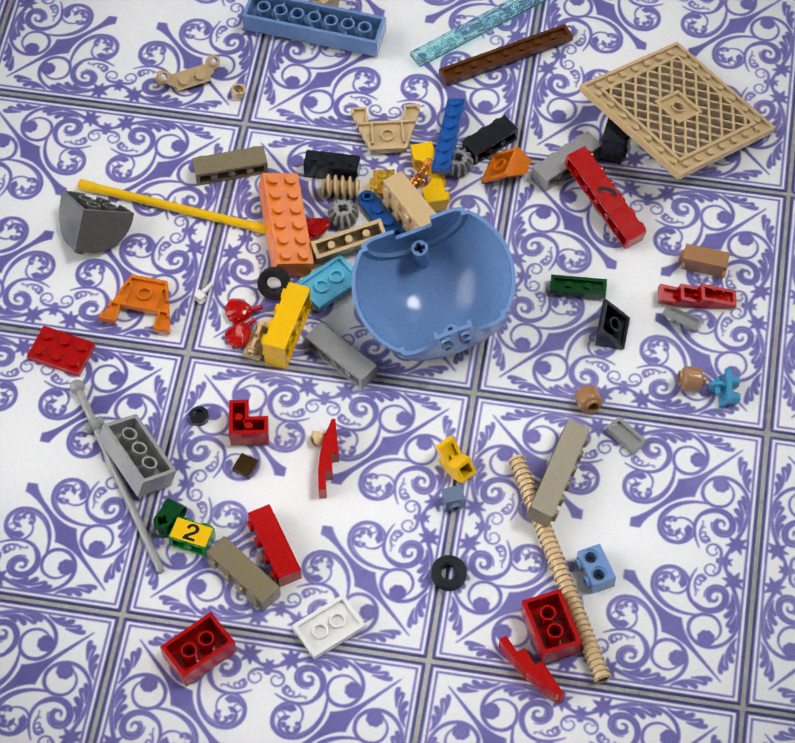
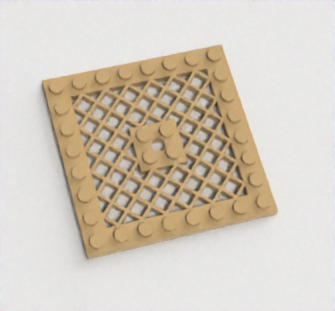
M678 42L581 84L579 87V91L677 180L774 133L776 129L773 124Z

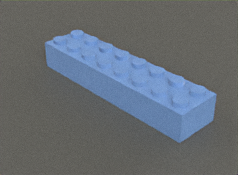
M248 0L242 15L244 30L378 57L386 33V17L305 0Z

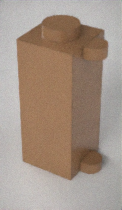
M686 243L685 251L681 250L679 261H682L681 269L725 278L730 253Z

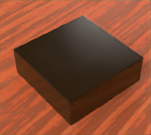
M241 453L232 468L233 472L250 479L259 465V460Z

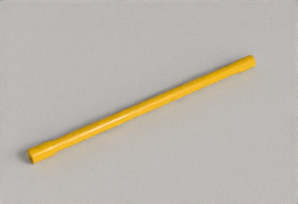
M80 179L78 182V190L99 193L266 235L265 225L261 222L207 211L100 185Z

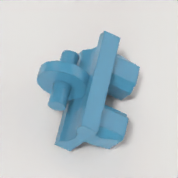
M727 368L723 375L715 377V381L709 384V389L715 392V396H719V407L725 408L728 404L737 405L741 400L740 393L733 392V389L739 387L740 377L732 375V369Z

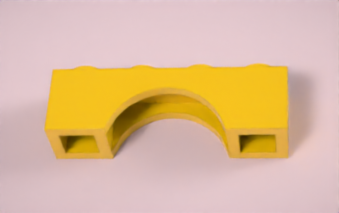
M432 141L411 145V159L414 170L422 171L431 178V182L422 188L423 198L435 212L447 210V202H450V196L448 191L445 192V177H441V174H432L431 170L436 148H433Z

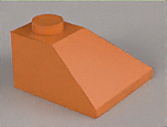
M519 147L493 154L481 183L485 184L525 175L529 170L532 160Z

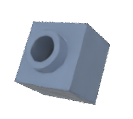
M461 485L442 489V501L446 512H456L465 508V496Z

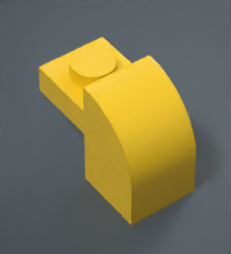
M448 436L435 446L440 456L438 459L439 463L454 480L463 484L477 473L471 458L461 453L454 437Z

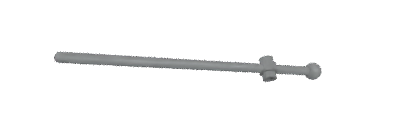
M74 380L70 384V391L77 395L89 421L83 425L88 435L94 432L157 572L162 574L164 567L121 472L98 440L102 426L105 423L101 416L95 418L84 393L85 384L81 380Z

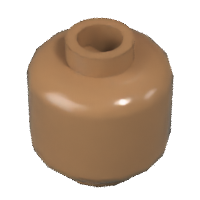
M684 366L682 370L678 371L677 385L683 391L699 392L702 386L706 385L707 377L706 374H703L700 367Z
M593 385L582 386L575 394L576 403L583 413H596L603 404L601 394Z

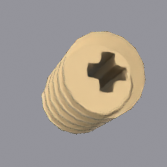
M327 174L326 179L322 180L321 196L324 197L327 192L330 198L334 193L336 198H339L340 194H342V197L346 199L349 194L350 199L353 200L356 195L358 200L360 190L359 177H356L355 181L352 182L351 176H349L347 181H345L343 175L340 180H338L337 175L331 180L330 174Z

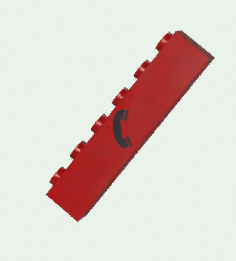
M583 146L568 154L564 165L624 249L642 241L647 232L645 225L637 219L634 210L627 205L624 196L615 188L614 182L606 176L603 167L596 162L593 153L588 151L586 146Z

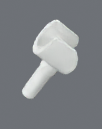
M210 282L204 289L196 291L195 300L199 304L206 302L208 298L206 293L214 285L213 282Z

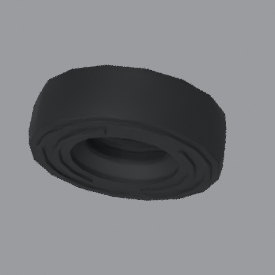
M269 267L264 269L258 277V290L267 299L279 300L281 299L283 288L287 287L291 279L282 268ZM271 277L279 279L281 287L277 290L271 289L267 284L268 279Z
M445 555L439 557L433 563L431 578L439 589L454 591L464 584L467 578V568L460 558L453 555ZM445 567H452L456 570L457 574L453 579H445L441 575V571Z

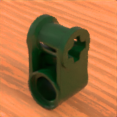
M171 498L166 499L153 519L156 535L161 538H167L176 518L185 517L187 506Z

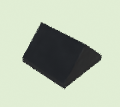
M603 299L595 345L623 350L625 348L630 317L607 299Z

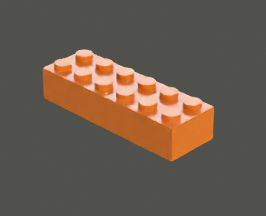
M262 173L258 189L271 267L282 268L289 276H307L311 273L314 261L298 173Z

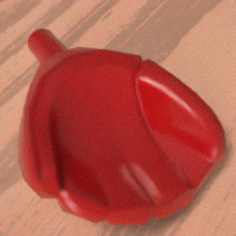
M308 217L306 219L310 242L313 241V238L322 236L330 227L329 220L325 218Z
M233 298L226 304L225 314L228 320L236 325L249 319L253 312L263 309V306L261 304L251 308L246 301Z
M252 318L247 323L242 322L229 328L225 332V339L229 345L235 348L245 347L251 337L250 326L256 322V319Z

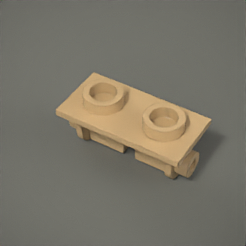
M259 321L256 325L254 324L250 341L242 353L243 357L260 361L263 350L261 340L263 335L268 332L266 322Z

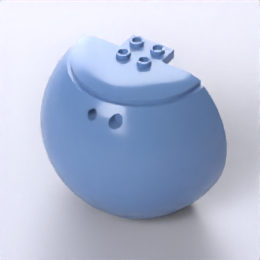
M464 207L450 208L429 216L430 224L395 236L393 230L374 236L361 245L362 249L359 250L355 259L351 289L356 311L366 329L381 345L405 359L427 361L462 352L492 336L506 322L513 303L516 286L515 266L507 243L493 225L480 215L470 210L465 211Z

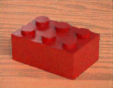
M561 589L522 600L521 613L540 662L543 661L545 664L580 653L582 642Z
M212 612L160 646L162 657L186 687L237 652L235 641Z

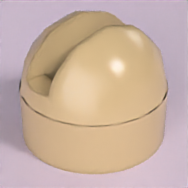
M234 84L231 89L232 96L235 99L243 98L246 92L245 86Z
M312 431L311 443L314 446H321L325 433Z

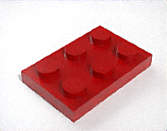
M43 326L27 354L28 360L80 377L96 345L94 342Z

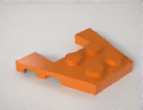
M131 274L119 289L117 296L107 304L108 307L98 317L101 322L116 324L121 308L155 314L157 317L153 331L170 335L168 281Z

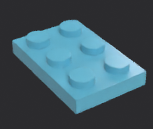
M339 254L296 284L310 287L311 303L318 311H321L352 290L351 278L353 267Z

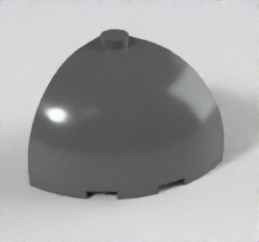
M62 190L59 206L60 229L64 241L73 252L77 254L103 252L117 245L126 236L134 216L131 210L122 205L117 207L111 204L110 200L98 196L95 200L92 197L85 196V193Z

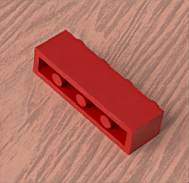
M270 504L248 512L247 527L250 533L254 532L256 536L254 537L255 544L258 549L261 548L263 554H261L265 565L269 564L271 568L269 573L274 582L277 581L279 587L302 579L301 568Z

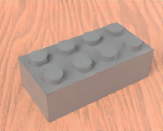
M137 414L103 424L98 440L137 497L172 485L176 470Z

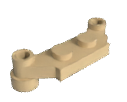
M209 55L205 60V64L174 74L162 70L157 73L155 79L159 85L167 84L176 88L178 92L211 81L210 76L219 66L220 59L216 55ZM211 59H215L216 64H213ZM162 74L166 76V80L161 78Z

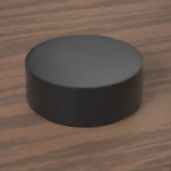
M202 406L192 408L189 413L190 422L195 426L205 425L209 420L208 410Z

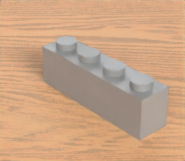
M588 131L578 135L575 140L569 144H564L557 152H553L543 161L537 162L532 168V179L545 192L572 175L564 165L568 154L586 146L596 159L600 156L601 143Z
M320 322L305 336V344L308 349L361 390L377 376V364L375 361L365 357L357 347H352L348 344L344 337H339L335 334L331 327L325 326Z

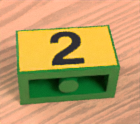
M177 517L168 538L172 547L208 557L207 550L212 547L216 534L215 528L207 523L200 524L188 517Z

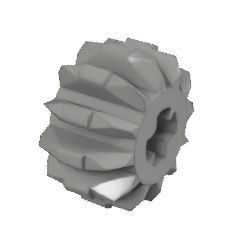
M457 147L450 171L451 177L457 175L458 178L460 175L466 177L467 172L471 173L474 164L471 152H467L465 148L460 150Z
M345 197L342 201L336 199V203L331 202L330 208H328L330 223H333L335 227L340 225L342 229L344 226L350 228L351 224H356L359 217L357 204H353L352 199L346 201Z

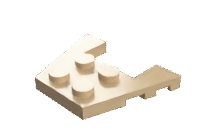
M420 104L404 105L405 120L368 122L367 107L351 108V115L370 154L407 152L420 112Z

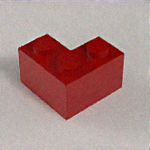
M249 399L229 400L230 445L269 444L268 416H250Z

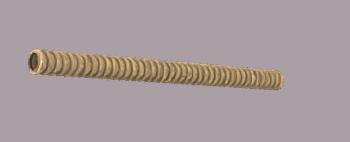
M518 454L512 456L508 463L528 511L536 494L537 487L533 481V476H531L525 456ZM531 520L539 543L542 544L541 548L546 555V560H548L547 563L552 571L558 589H561L581 639L582 653L585 655V660H587L591 676L594 677L593 681L598 684L604 683L611 678L609 668L606 667L607 663L604 661L605 658L600 650V645L597 644L598 640L595 638L596 635L593 633V628L590 627L589 617L586 616L587 612L584 610L585 607L582 605L577 588H575L576 585L571 577V572H569L563 552L560 550L561 547L554 534L552 524L549 523L548 527H545Z

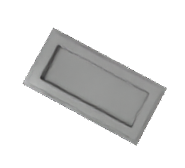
M620 416L605 428V431L631 455L636 454L647 444V440Z

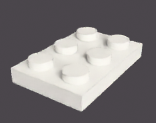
M344 594L292 625V629L314 660L366 628V624Z

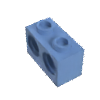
M601 544L577 552L576 567L578 571H582L584 575L583 582L586 588H590L592 594L615 586L616 576ZM587 559H592V560H594L595 562L589 563V562H587L586 560H587ZM595 576H600V577H602L603 579H602V580H597V579H595L594 577H595Z

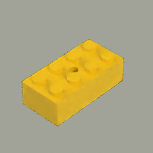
M289 282L287 287L283 288L281 302L276 304L275 316L269 320L268 332L263 335L261 345H263L262 355H264L266 364L287 369L312 309L310 287Z

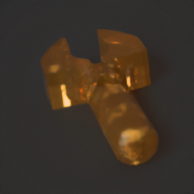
M427 158L417 174L411 175L409 178L416 189L425 181L423 177L433 162L431 158Z

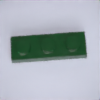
M551 274L549 294L606 299L607 279Z

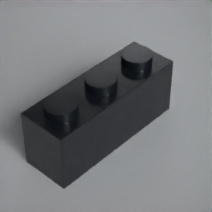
M506 115L496 118L486 127H481L476 133L465 137L462 141V150L465 148L467 152H471L474 165H477L516 141L518 138V128Z
M306 150L303 163L304 177L326 179L327 174H330L331 180H333L335 175L340 180L343 175L345 181L351 176L352 182H354L356 177L360 175V156Z

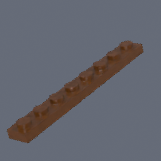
M566 24L442 67L439 69V75L447 86L573 41V35Z

